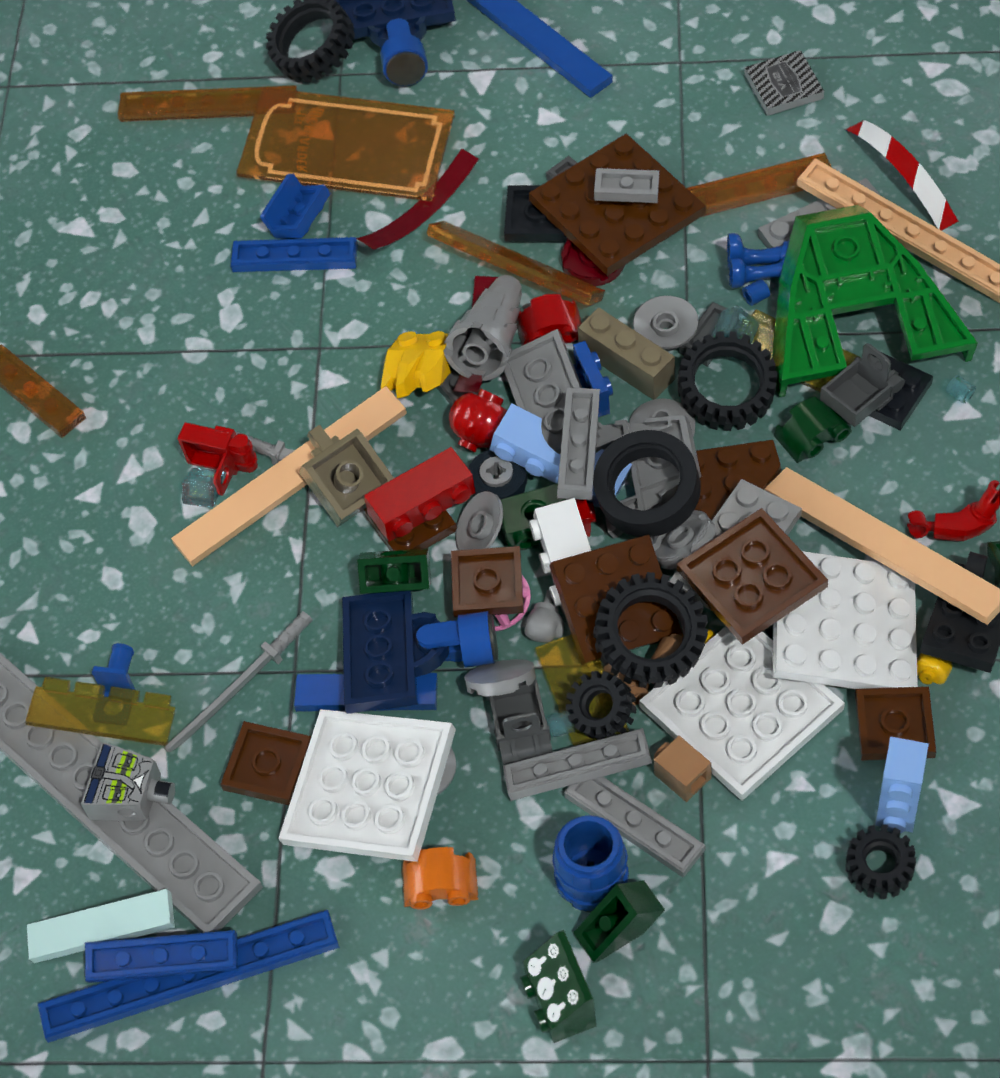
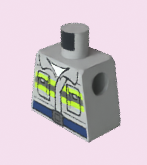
M101 742L81 805L89 820L144 821L149 816L153 802L172 803L175 795V784L160 780L161 773L153 759L109 743Z

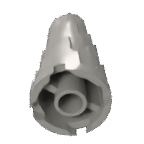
M499 276L488 289L485 288L472 309L467 310L461 320H457L444 344L446 343L444 355L447 362L456 372L466 378L474 374L482 375L483 381L494 379L504 371L512 352L511 344L517 330L516 321L521 310L519 305L522 297V285L513 276Z

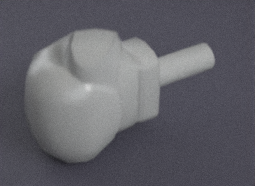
M550 589L546 592L544 602L536 603L526 620L525 635L535 642L550 643L555 638H560L564 633V622L558 614V608L552 604L553 600Z

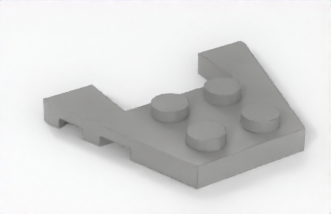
M685 415L645 418L644 422L628 423L627 420H618L611 425H602L598 422L597 428L601 437L596 441V453L601 449L605 450L611 443L626 434L641 430L662 431L675 436L688 447L694 457L699 477L701 478L690 421ZM645 457L631 462L635 495L621 500L620 502L623 505L635 510H651L662 506L673 497L679 486L680 473L672 463L658 457ZM605 517L608 533L613 539L624 533L614 527Z

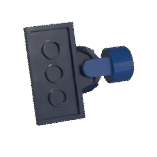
M335 0L344 9L354 25L355 39L351 40L369 36L374 44L382 47L380 56L384 75L388 81L398 86L413 85L419 82L427 73V58L424 45L420 41L426 34L427 26L443 25L447 22L456 21L452 0Z
M411 590L342 597L344 706L347 714L418 705L416 677L431 673L440 667L444 661H463L466 668L495 664V660H498L493 615H489L488 611L458 615V620L440 622L436 618V614L421 612L414 614Z

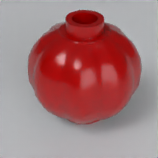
M480 389L477 395L468 392L453 403L449 413V423L453 432L460 438L458 445L475 453L478 447L490 448L493 434L507 412L506 409L501 407L504 401L502 398Z

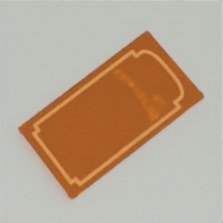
M263 87L237 168V177L282 182L287 174H294L301 185H325L331 189L432 201L435 196L434 192L453 119L455 118V112L449 109Z

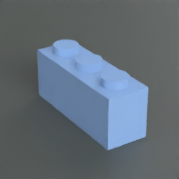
M890 736L875 826L881 827V824L888 825L887 831L893 832L894 828L901 830L900 833L905 831L913 833L929 743Z

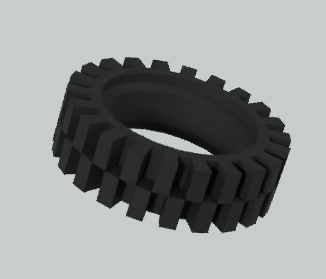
M647 572L646 577L643 579L640 578L639 573L634 574L629 582L624 578L618 582L615 589L613 587L609 589L605 599H602L593 630V638H596L597 653H602L601 661L605 666L607 664L612 666L610 672L616 677L619 673L625 676L623 681L631 684L632 679L639 681L638 687L646 688L648 683H653L654 688L662 687L665 681H668L669 685L676 683L679 676L684 678L689 674L691 667L694 668L705 646L708 629L705 627L708 620L707 615H702L704 608L702 602H695L694 597L696 594L690 588L685 592L682 589L684 583L677 579L675 585L668 582L669 575L662 574L661 580L655 579V572ZM647 601L662 604L672 610L682 626L683 639L680 647L674 653L659 659H646L628 650L618 633V619L628 607Z

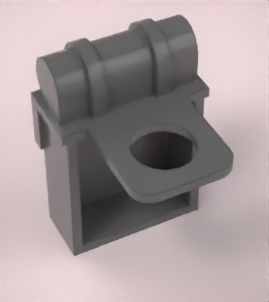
M866 343L863 346L862 358L856 357L855 361L821 388L820 400L856 427L876 409L880 410L893 399V394L901 390L905 380L899 376L898 372L890 369V360L871 344Z
M534 680L529 686L526 685V682L519 683V689L515 692L499 696H489L496 729L494 730L498 751L501 752L503 764L518 762L552 752L550 728L545 718L537 680Z

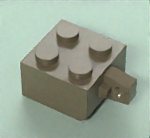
M321 425L308 432L307 437L315 449L311 451L313 458L301 466L299 473L336 526L339 527L366 508L365 494L389 482L394 477L358 429L341 440L336 435L330 438Z

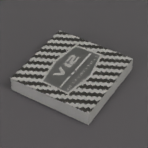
M801 50L745 67L744 74L767 116L824 99V90Z

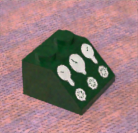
M565 931L557 932L523 961L525 975L520 977L527 998L535 997L539 1007L538 1010L534 1011L538 1026L542 1033L549 1031L553 1043L596 1027L592 994Z

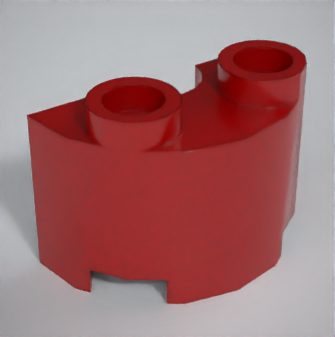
M545 294L530 300L531 306L524 309L523 312L520 311L516 323L521 346L556 329L561 333L564 342L570 343L578 340V327L582 322L577 304L574 300L571 302L562 300L561 294Z

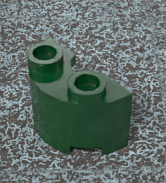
M814 396L800 402L789 411L792 417L786 422L784 427L777 425L774 437L795 462L799 463L807 457L813 458L818 455L824 447V442L829 440L832 443L841 442L849 436L852 430L844 418Z

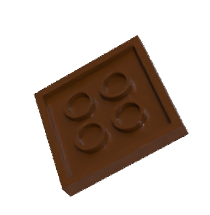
M760 508L677 563V571L742 645L828 587V579L763 508Z
M649 535L553 561L549 564L582 665L601 660L602 653H597L596 638H593V630L602 599H605L611 587L615 589L618 582L624 578L629 582L631 576L638 573L640 578L643 579L646 577L647 572H655V579L661 580L662 571ZM645 601L636 603L628 607L618 619L619 636L623 644L630 651L658 643L663 637H669L671 634H682L674 612L656 602Z

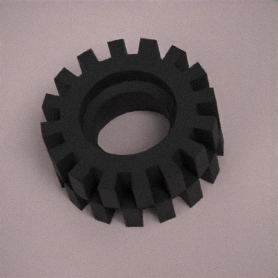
M592 671V677L586 674L582 675L580 678L583 682L581 684L574 682L571 687L576 689L575 693L568 692L566 697L571 701V704H565L566 711L571 714L568 716L570 722L575 725V728L592 739L595 737L600 740L605 737L615 736L616 732L625 733L627 730L623 726L626 722L632 725L634 719L630 717V713H636L637 709L632 704L636 699L635 695L630 692V687L609 672L603 671L601 674L598 671ZM600 693L610 694L613 700V707L610 713L601 719L593 718L589 711L592 699Z
M881 824L880 831H876L875 825L868 826L867 833L861 829L857 832V838L853 837L850 841L847 851L846 872H849L848 879L851 884L856 882V890L860 893L863 889L868 890L867 897L870 898L874 897V893H880V899H887V894L890 892L893 897L898 896L900 889L903 891L907 889L909 881H912L916 864L914 845L909 846L910 839L907 835L902 838L899 837L901 830L894 828L892 833L887 832L888 825ZM873 851H885L893 856L895 867L888 873H877L868 867L866 858Z

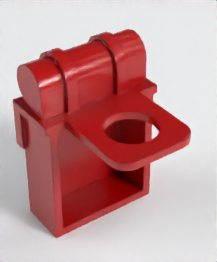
M184 423L177 439L187 463L216 470L213 483L218 495H224L232 476L237 475L238 471L250 473L257 469V455L253 451L252 442L248 439L247 435H236L234 429L217 425L213 429ZM223 471L226 472V476L224 482L221 484V474Z

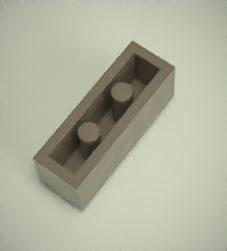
M598 307L578 327V342L586 341L590 352L596 351L601 366L651 399H656L675 380L674 355Z

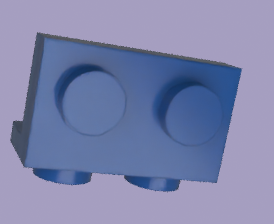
M287 174L261 213L260 218L275 239L303 238L309 231V227L317 214L323 209L324 203L331 193L325 185L302 186L294 174Z
M586 341L573 344L575 363L573 366L582 388L600 389L598 417L610 414L609 396L613 395V389L608 376L602 377L600 373L601 363L596 351L590 352Z

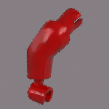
M992 480L980 500L968 504L960 512L935 513V521H927L925 514L921 511L910 512L908 514L910 523L907 524L909 533L914 538H922L928 532H934L933 539L966 541L985 533L997 522L996 511L1000 507V488L999 490L996 488L999 485V481Z

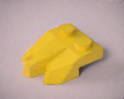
M410 331L399 335L397 340L387 350L381 389L385 386L390 391L396 388L397 398L409 396L416 388H422L423 392H428L440 386L451 373L444 355L446 347L444 342L448 334H445L443 331H436L430 334H416Z

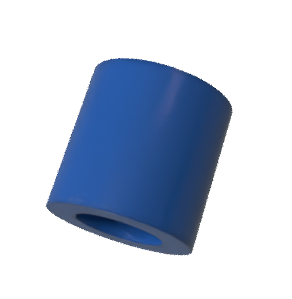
M762 279L742 289L743 296L750 306L770 297V290Z

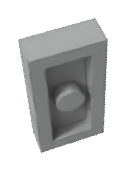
M596 168L594 201L658 203L659 171Z

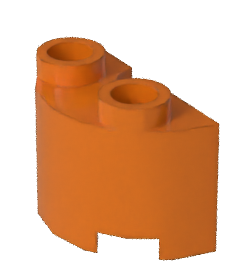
M434 847L421 850L418 862L403 860L404 907L427 909L433 905L432 901L438 899H447L448 904L453 906L468 904L472 900H478L476 859L472 853L468 852L464 857L454 855L453 847Z

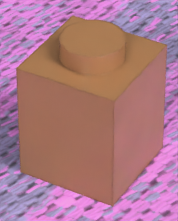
M677 736L671 743H664L654 755V775L687 802L711 779V762L681 736Z

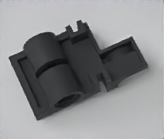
M970 551L966 565L954 563L983 579L988 556ZM937 597L921 644L920 653L991 673L1000 646V612L986 625L949 602Z

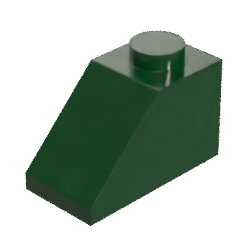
M644 880L616 884L573 933L594 963L599 962L643 935L665 909Z

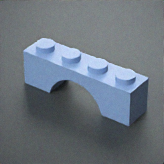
M511 403L493 434L489 450L495 452L500 459L512 461L524 467L530 474L538 477L542 476L557 484L560 454L554 451L545 441L541 429L542 418ZM603 449L595 454V466L604 452ZM631 463L620 472L616 480V497L627 479L632 466ZM593 486L592 500H587V502H592L595 507H600Z

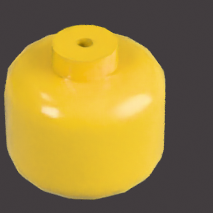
M920 653L917 658V675L921 682L927 685L932 682L936 684L946 682L953 668L952 662Z

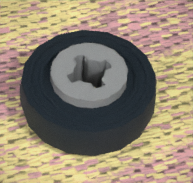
M491 450L476 456L469 465L475 487V494L473 496L488 491L496 494L501 500L522 494L525 491L527 484L526 469L512 461L500 459Z

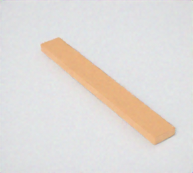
M816 158L797 179V186L836 209L859 205L868 210L907 250L1000 303L999 263Z
M385 386L324 429V431L330 438L336 435L341 440L358 429L369 441L406 415V408ZM307 441L171 538L173 544L192 567L307 485L299 471L303 464L313 458L311 451L315 447L311 441Z
M786 467L765 487V491L802 508L801 517L986 625L1000 612V588Z

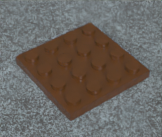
M627 133L529 192V201L607 276L706 214V205ZM596 168L659 171L658 203L594 201Z

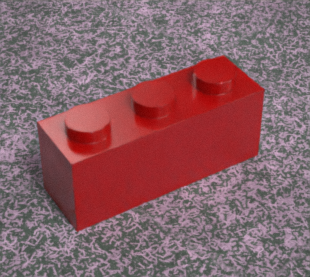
M450 447L365 494L364 499L368 515L388 542L397 537H403L416 526L427 520L430 521L437 518L446 509L455 504L464 503L471 495L475 494L473 474L454 449Z

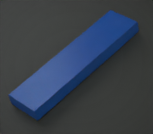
M357 237L233 241L232 272L356 269Z
M428 673L416 677L418 705L373 711L437 710V673ZM297 674L295 710L320 711L322 709L346 711L344 706V674Z
M235 930L85 943V981L88 983L238 970V943Z

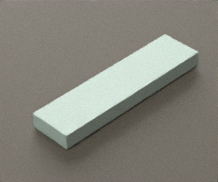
M163 889L27 924L29 960L33 963H38L85 951V943L132 939L175 928L172 893L168 889Z

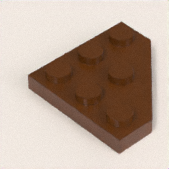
M774 440L696 450L701 472V491L695 510L705 512L713 520L741 479L764 490L780 474L781 470Z

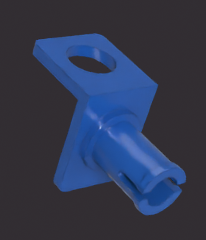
M116 643L112 646L107 667L94 666L92 669V674L101 690L93 716L95 724L126 727L128 725L136 690L128 674L134 651L132 647L126 644ZM112 701L121 702L123 710L118 716L108 717L104 714V708L108 703Z

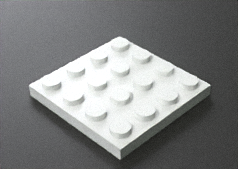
M802 551L828 579V587L774 623L773 678L851 689L918 687L915 583L880 562Z
M726 626L705 644L698 662L694 668L691 667L689 674L684 678L679 676L677 682L669 685L668 681H665L662 687L653 688L639 700V707L672 738L675 739L677 736H681L711 762V773L741 801L840 714L845 706V703L823 684L773 678V640L762 631L742 645Z
M320 709L278 839L283 845L418 862L456 731L455 727L449 722L361 713L347 714L341 711Z

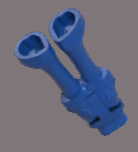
M729 233L727 235V265L730 287L740 288L748 282L780 277L789 241H784L783 246L755 250L745 248L739 234ZM775 263V264L764 265V266H752V265H758V264Z

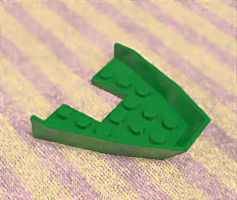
M859 205L800 215L795 218L779 280L772 359H774L776 364V389L779 397L786 395L788 384L836 376L847 367L833 315L893 303L911 361L956 352L963 353L965 362L972 361L978 344L976 339L921 264L871 212Z

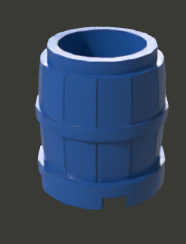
M581 816L566 823L557 834L552 857L555 883L560 896L572 903V907L578 910L592 912L616 884L628 883L627 851L619 831L611 822L598 816Z

